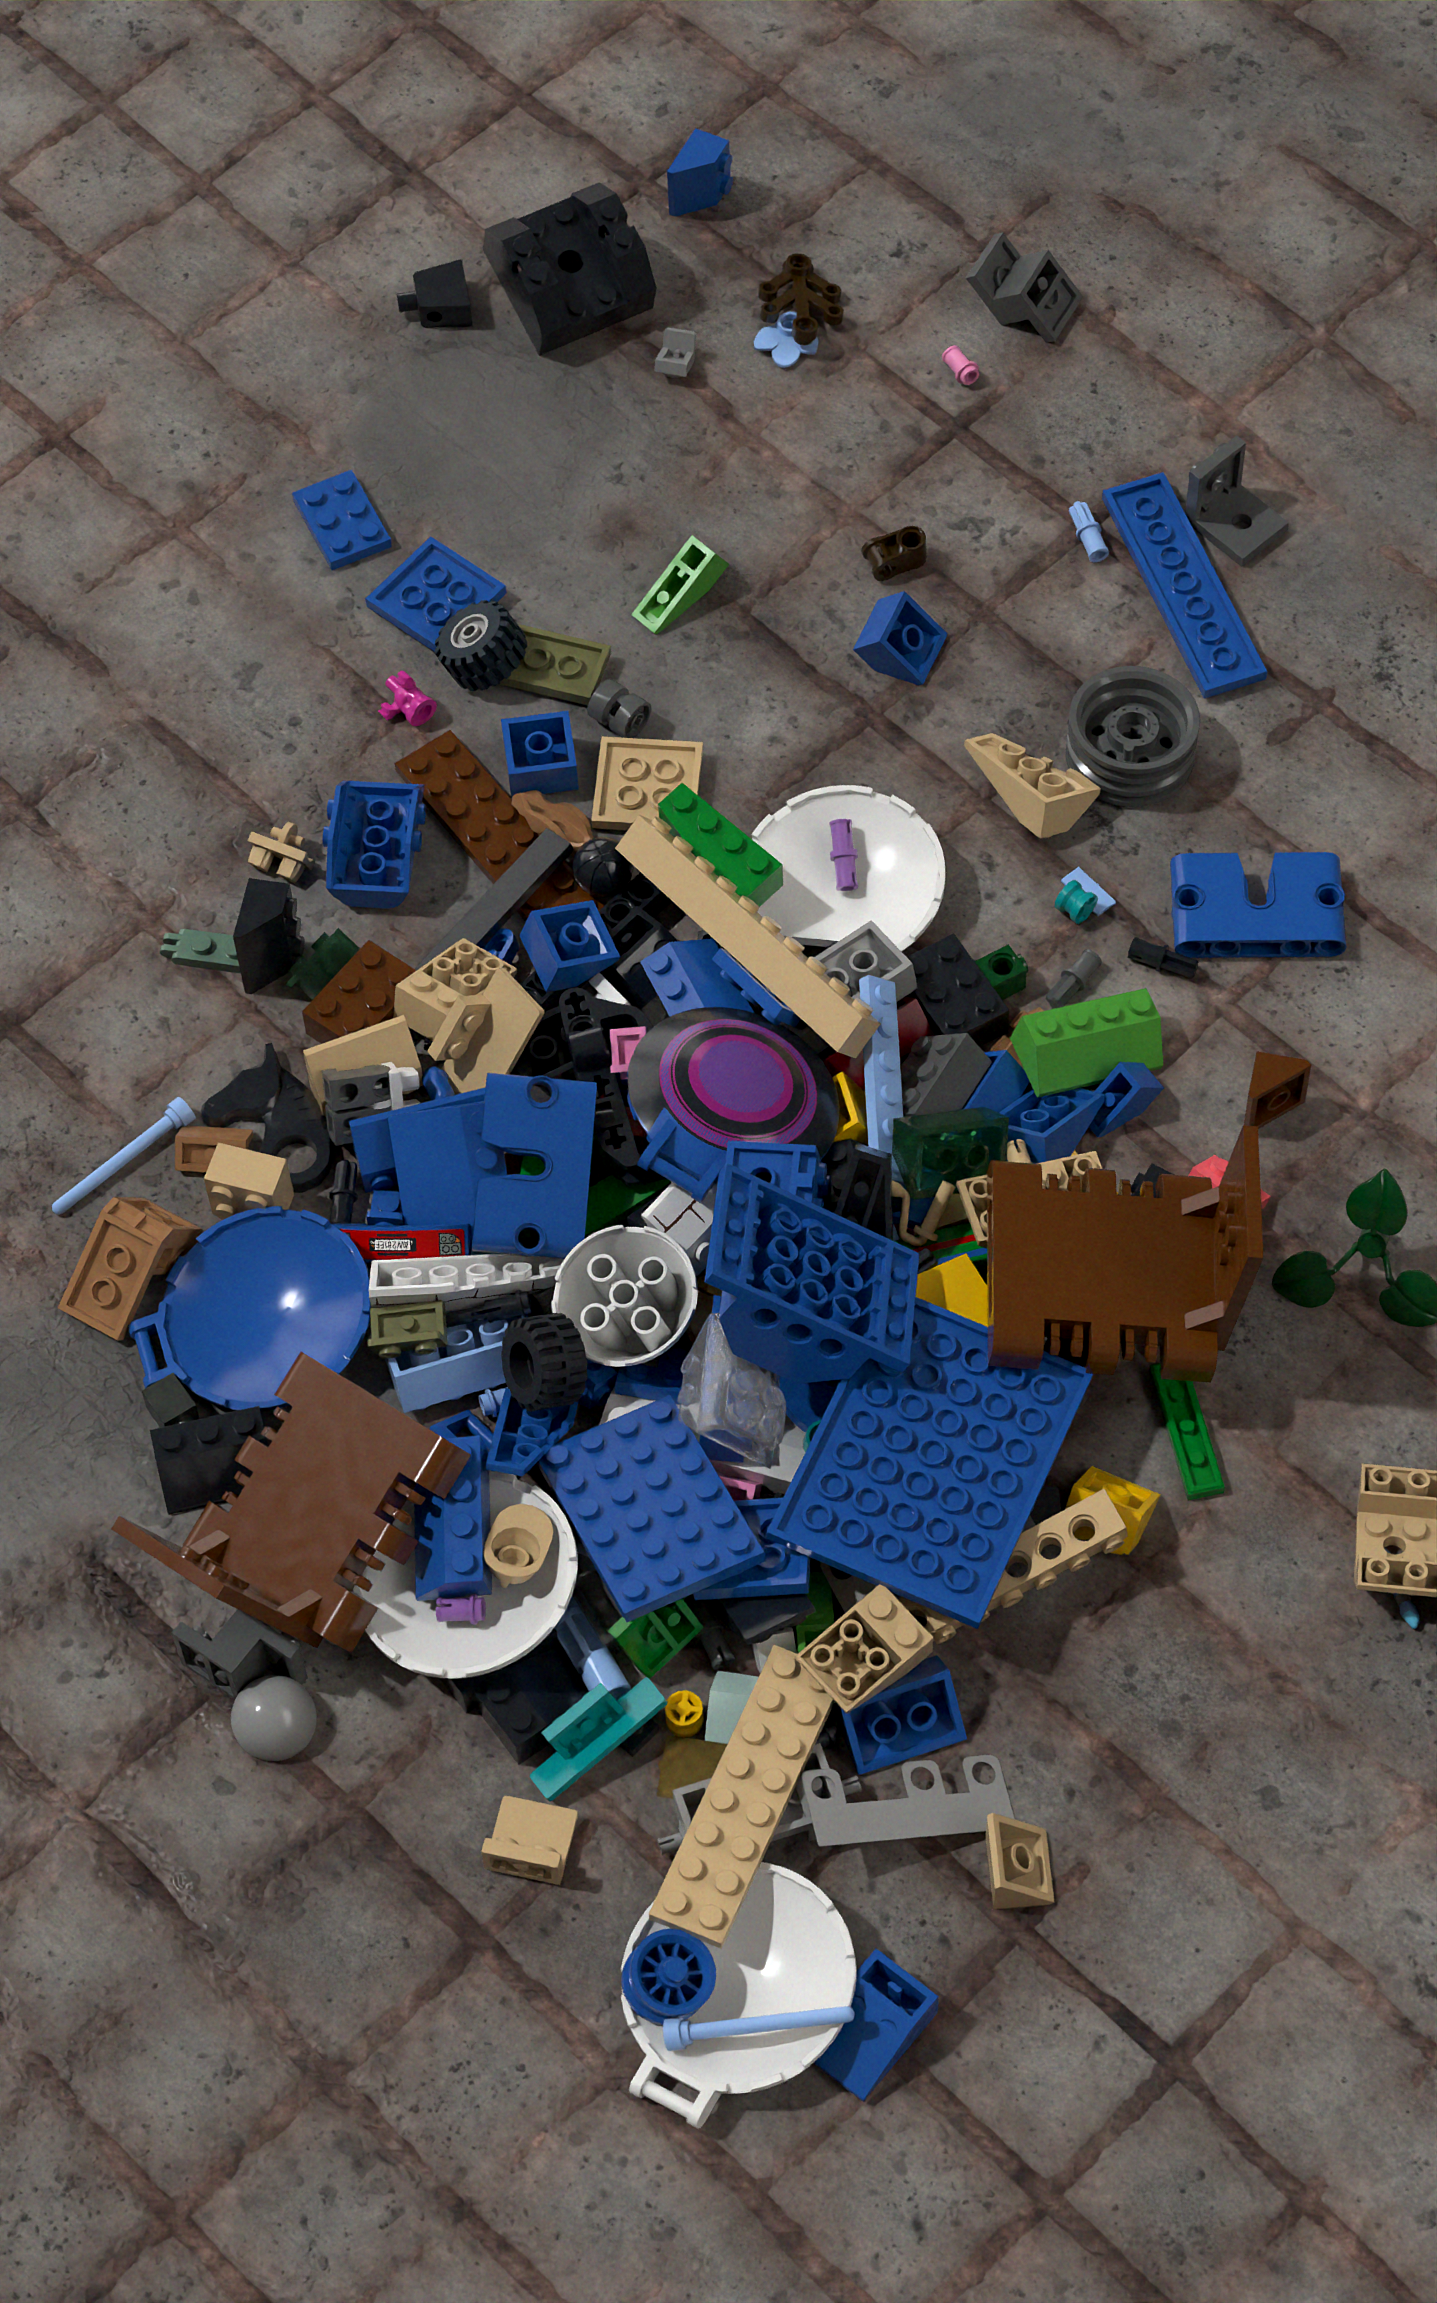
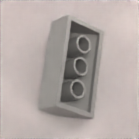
M872 920L814 957L827 967L825 972L827 976L831 979L832 977L839 979L850 988L848 995L854 1000L855 998L860 999L859 979L867 975L895 982L896 1002L917 989L913 963ZM802 1019L796 1027L783 1022L780 1023L803 1039L817 1054L830 1046Z

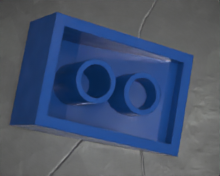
M1077 1088L1037 1098L1034 1090L1031 1089L985 1122L987 1161H1008L1003 1147L1006 1143L1013 1140L1017 1149V1139L1025 1141L1026 1149L1033 1164L1071 1156L1104 1103V1094Z

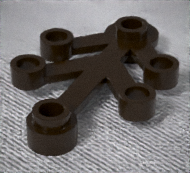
M795 253L789 255L782 265V273L770 281H764L759 285L758 297L766 302L761 306L760 318L766 323L777 322L780 311L795 302L796 318L793 320L791 334L797 344L809 345L817 337L818 322L809 316L808 303L824 313L823 319L827 324L839 325L842 323L844 310L841 306L836 305L840 301L841 288L815 274L811 259L804 254ZM793 282L791 289L777 297L780 288ZM806 283L822 291V295L820 296L807 288Z

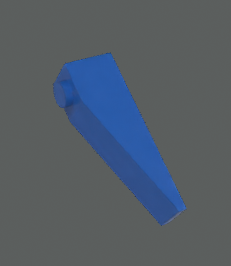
M505 1388L485 1470L523 1477L573 1427L578 1402L531 1412L527 1411V1409H522L518 1402L513 1399L510 1389Z

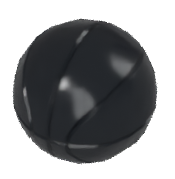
M608 837L592 838V840L590 839L581 845L575 853L572 866L574 879L583 891L596 897H610L618 894L631 881L634 867L615 849L619 841Z

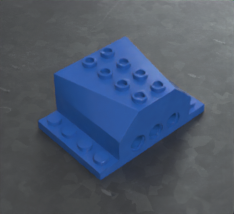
M726 1163L719 1171L705 1283L722 1290L719 1321L732 1354L797 1384L850 1378L868 1358L902 1373L910 1364L919 1253Z

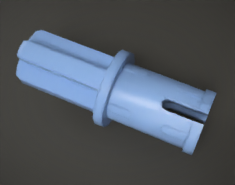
M1075 502L1069 508V513L1077 529L1076 537L1082 541L1091 562H1100L1109 555V550L1105 546L1100 534L1101 526L1094 521L1087 503Z

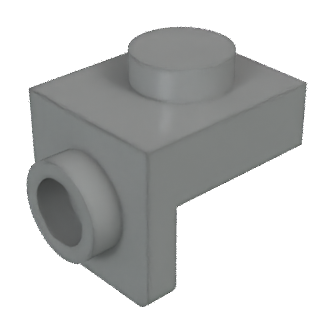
M667 327L664 331L663 347L655 359L654 372L664 373L665 376L671 378L686 377L695 359L696 332Z

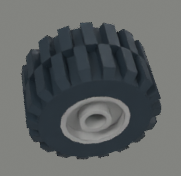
M482 600L478 604L475 602L469 604L465 609H460L456 612V615L450 617L446 621L447 624L440 629L438 633L440 636L435 641V646L437 647L435 655L457 684L463 689L468 688L469 691H476L478 689L482 691L488 689L489 686L493 685L494 687L500 684V681L507 679L512 675L511 672L519 667L521 664L519 661L526 654L524 650L527 647L525 633L505 607L493 600L490 602Z

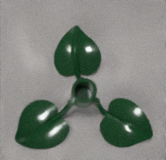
M1382 1169L1375 1176L1358 1185L1350 1193L1346 1202V1212L1350 1221L1362 1230L1358 1241L1352 1244V1247L1333 1267L1327 1269L1326 1258L1321 1253L1302 1251L1293 1254L1282 1262L1272 1278L1271 1284L1278 1293L1299 1306L1314 1308L1324 1305L1331 1299L1335 1292V1282L1331 1275L1336 1274L1356 1252H1360L1367 1258L1381 1257L1386 1281L1391 1285L1383 1289L1379 1296V1302L1385 1314L1395 1322L1407 1326L1422 1327L1437 1323L1436 1281L1430 1275L1420 1270L1403 1271L1396 1280L1392 1276L1389 1260L1390 1252L1386 1247L1390 1235L1399 1233L1406 1224L1408 1209L1399 1184L1387 1169Z

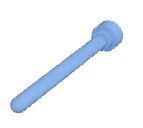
M180 1097L175 1098L167 1105V1110L163 1112V1118L52 1204V1211L57 1215L63 1214L173 1127L178 1129L180 1126L186 1127L194 1121L196 1117L188 1104Z
M843 2006L691 2024L690 2020L684 2021L682 2017L668 2018L663 2023V2036L668 2051L684 2050L686 2045L693 2044V2040L847 2023L854 2019L855 2013L851 2007Z

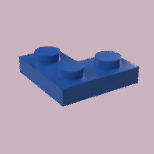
M680 1348L668 1349L660 1355L658 1367L646 1366L643 1363L619 1367L614 1394L649 1400H659L671 1395L675 1404L688 1406L697 1368L698 1354L687 1352Z

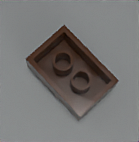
M368 940L302 1011L306 1034L323 1044L393 1019L396 985L417 970Z

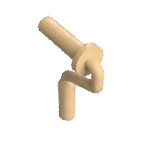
M892 1180V1196L902 1198L899 1223L900 1238L904 1242L917 1247L924 1245L928 1239L936 1241L938 1235L934 1232L956 1186L942 1181L922 1225H915L913 1229L914 1232L919 1234L917 1238L907 1233L910 1194L900 1183Z

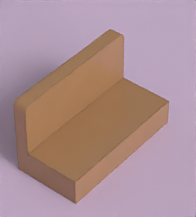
M183 1126L175 1136V1171L207 1172L218 1143L248 1150V1144L253 1138V1130Z

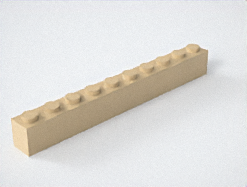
M638 815L615 849L839 1053L856 1058L881 1025L871 1015L873 1009L859 998L854 1000L848 995L850 988L835 977L831 979L825 974L827 967L811 956L807 958L802 953L805 948L792 937L787 936L785 938L780 933L782 927L768 916L762 917L757 912L759 906L746 896L742 895L740 897L735 892L737 886L724 876L720 875L718 877L714 874L715 866L705 858L693 855L691 853L692 845L679 836H672L669 833L672 828L665 821L656 816L651 820Z

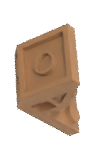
M113 1197L99 1214L58 1309L115 1340H124L128 1331V1325L135 1316L152 1276L165 1275L174 1266L180 1256L183 1257L198 1242L196 1238L201 1235L203 1229L146 1198Z

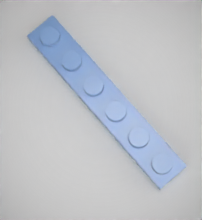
M867 975L859 979L860 1000L867 1003L873 1009L871 1015L881 1023L863 1048L868 1147L892 1154V1180L903 1186L907 1184L896 987L895 982Z

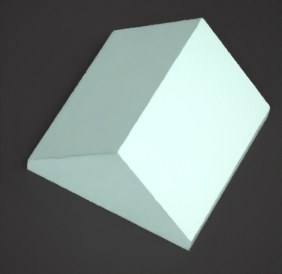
M717 1671L709 1694L705 1744L727 1746L759 1677Z

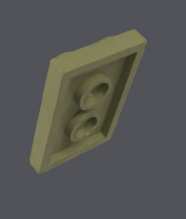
M518 624L526 635L527 647L524 649L526 654L519 661L521 663L519 667L511 672L512 675L507 679L500 681V685L588 705L611 656V646Z

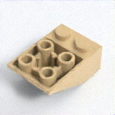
M462 938L396 985L393 1018L404 1015L409 1028L433 1041L458 996L483 995L498 968H505L512 977L516 975L517 968Z
M879 1584L799 1652L795 1659L843 1711L848 1714L904 1677L933 1652V1637L886 1587Z

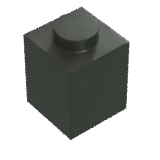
M174 1373L169 1374L141 1391L147 1410L160 1428L200 1419L196 1404Z

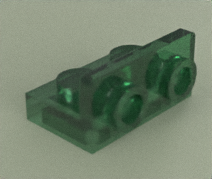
M339 928L331 936L324 932L311 946L315 953L308 960L302 955L288 970L293 975L286 982L290 988L296 984L313 1000L360 950Z

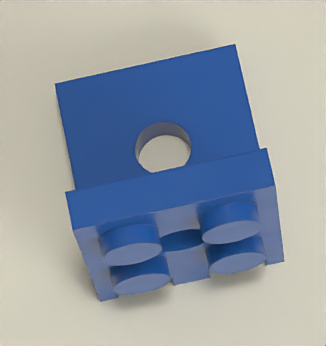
M728 1141L726 1163L753 1176L760 1172H767L772 1176L770 1184L824 1208V1197H830L832 1179L831 1175H827V1164L822 1163L816 1145Z

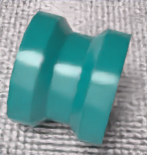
M1072 880L1060 891L1055 900L1054 907L1060 912H1067L1070 914V919L1073 922L1080 924L1092 913L1098 902V897L1093 892H1085L1078 881Z

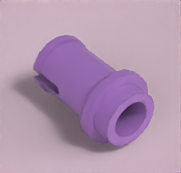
M471 1594L470 1598H437L436 1604L440 1605V1607H436L438 1622L470 1621L472 1625H476L478 1621L485 1620V1599L478 1598L477 1594Z

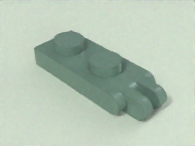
M180 929L179 934H164V944L161 945L159 953L163 957L172 958L171 961L174 964L241 973L233 935L190 929Z

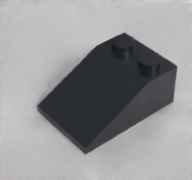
M562 1645L506 1667L472 1689L475 1708L518 1765L550 1744L541 1732L551 1725L556 1718L575 1705L589 1691L582 1681V1675L578 1674Z

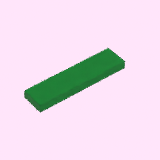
M1160 1363L1150 1365L1149 1373L1187 1500L1224 1493L1225 1486L1193 1381L1161 1379Z

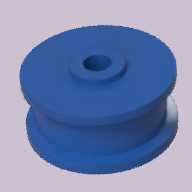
M663 1929L656 1931L643 1939L628 1956L621 1976L623 1993L630 2007L640 2017L651 2023L663 2025L665 2019L682 2017L685 2021L692 2017L706 2003L714 1990L716 1967L713 1957L701 1940L682 1930Z

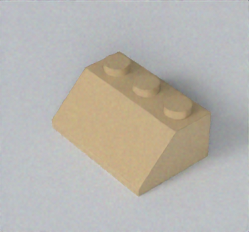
M404 1015L303 1050L310 1088L325 1117V1105L327 1103L324 1099L322 1070L336 1068L337 1071H344L392 1062L396 1068L414 1067L418 1072L419 1087L423 1086L421 1064ZM414 1090L404 1091L402 1094H408Z

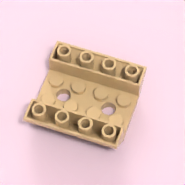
M1372 1464L1361 1465L1355 1536L1354 1583L1356 1589L1437 1597L1436 1470ZM1389 1545H1395L1401 1548L1403 1552L1401 1554H1390L1384 1548Z

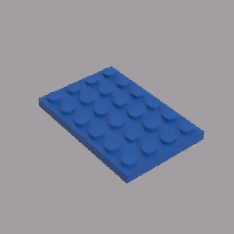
M671 1395L559 1442L551 1447L537 1462L540 1471L626 1623L766 1561L764 1550Z

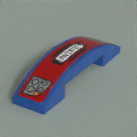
M333 1224L349 1236L358 1248L365 1263H371L373 1260L471 1255L470 1224Z

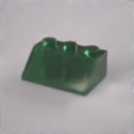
M986 1107L893 1118L892 1155L910 1198L916 1200L935 1197L942 1181L956 1186L957 1181L987 1175L991 1160L1007 1161L1009 1117ZM957 1186L953 1194H959Z

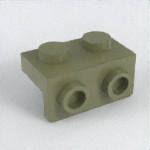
M442 1300L370 1308L372 1339H368V1348L375 1354H379L381 1358H396L401 1356L402 1351L415 1350L417 1354H431L437 1352V1347L448 1346L445 1303Z

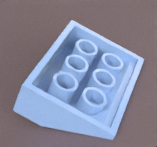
M501 1308L474 1313V1316L498 1311ZM521 1316L494 1321L493 1323H489L488 1319L449 1327L447 1328L448 1346L437 1347V1352L417 1354L415 1350L402 1351L401 1356L396 1358H385L403 1412L423 1410L436 1403L456 1400L466 1394L483 1389H493L500 1384L506 1383L501 1359L502 1341L507 1327L511 1326L512 1321L521 1319Z

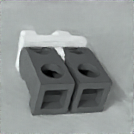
M392 1062L381 1063V1065H370L344 1071H337L336 1068L322 1070L324 1099L327 1103L325 1105L327 1129L330 1138L336 1146L353 1142L349 1121L420 1104L417 1099L403 1101L402 1096L404 1091L419 1089V1076L414 1067L396 1068Z

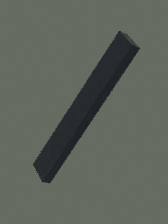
M546 828L419 963L415 970L420 969L462 938L483 948L574 851L571 843Z

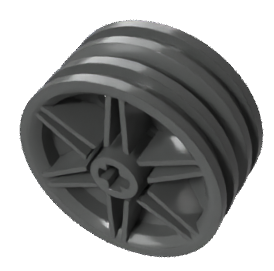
M1121 666L1094 675L1078 689L1070 706L1066 742V762L1068 768L1080 772L1100 787V795L1097 798L1110 804L1139 807L1152 805L1168 799L1186 784L1194 767L1200 726V714L1197 703L1182 683L1156 669L1142 666Z

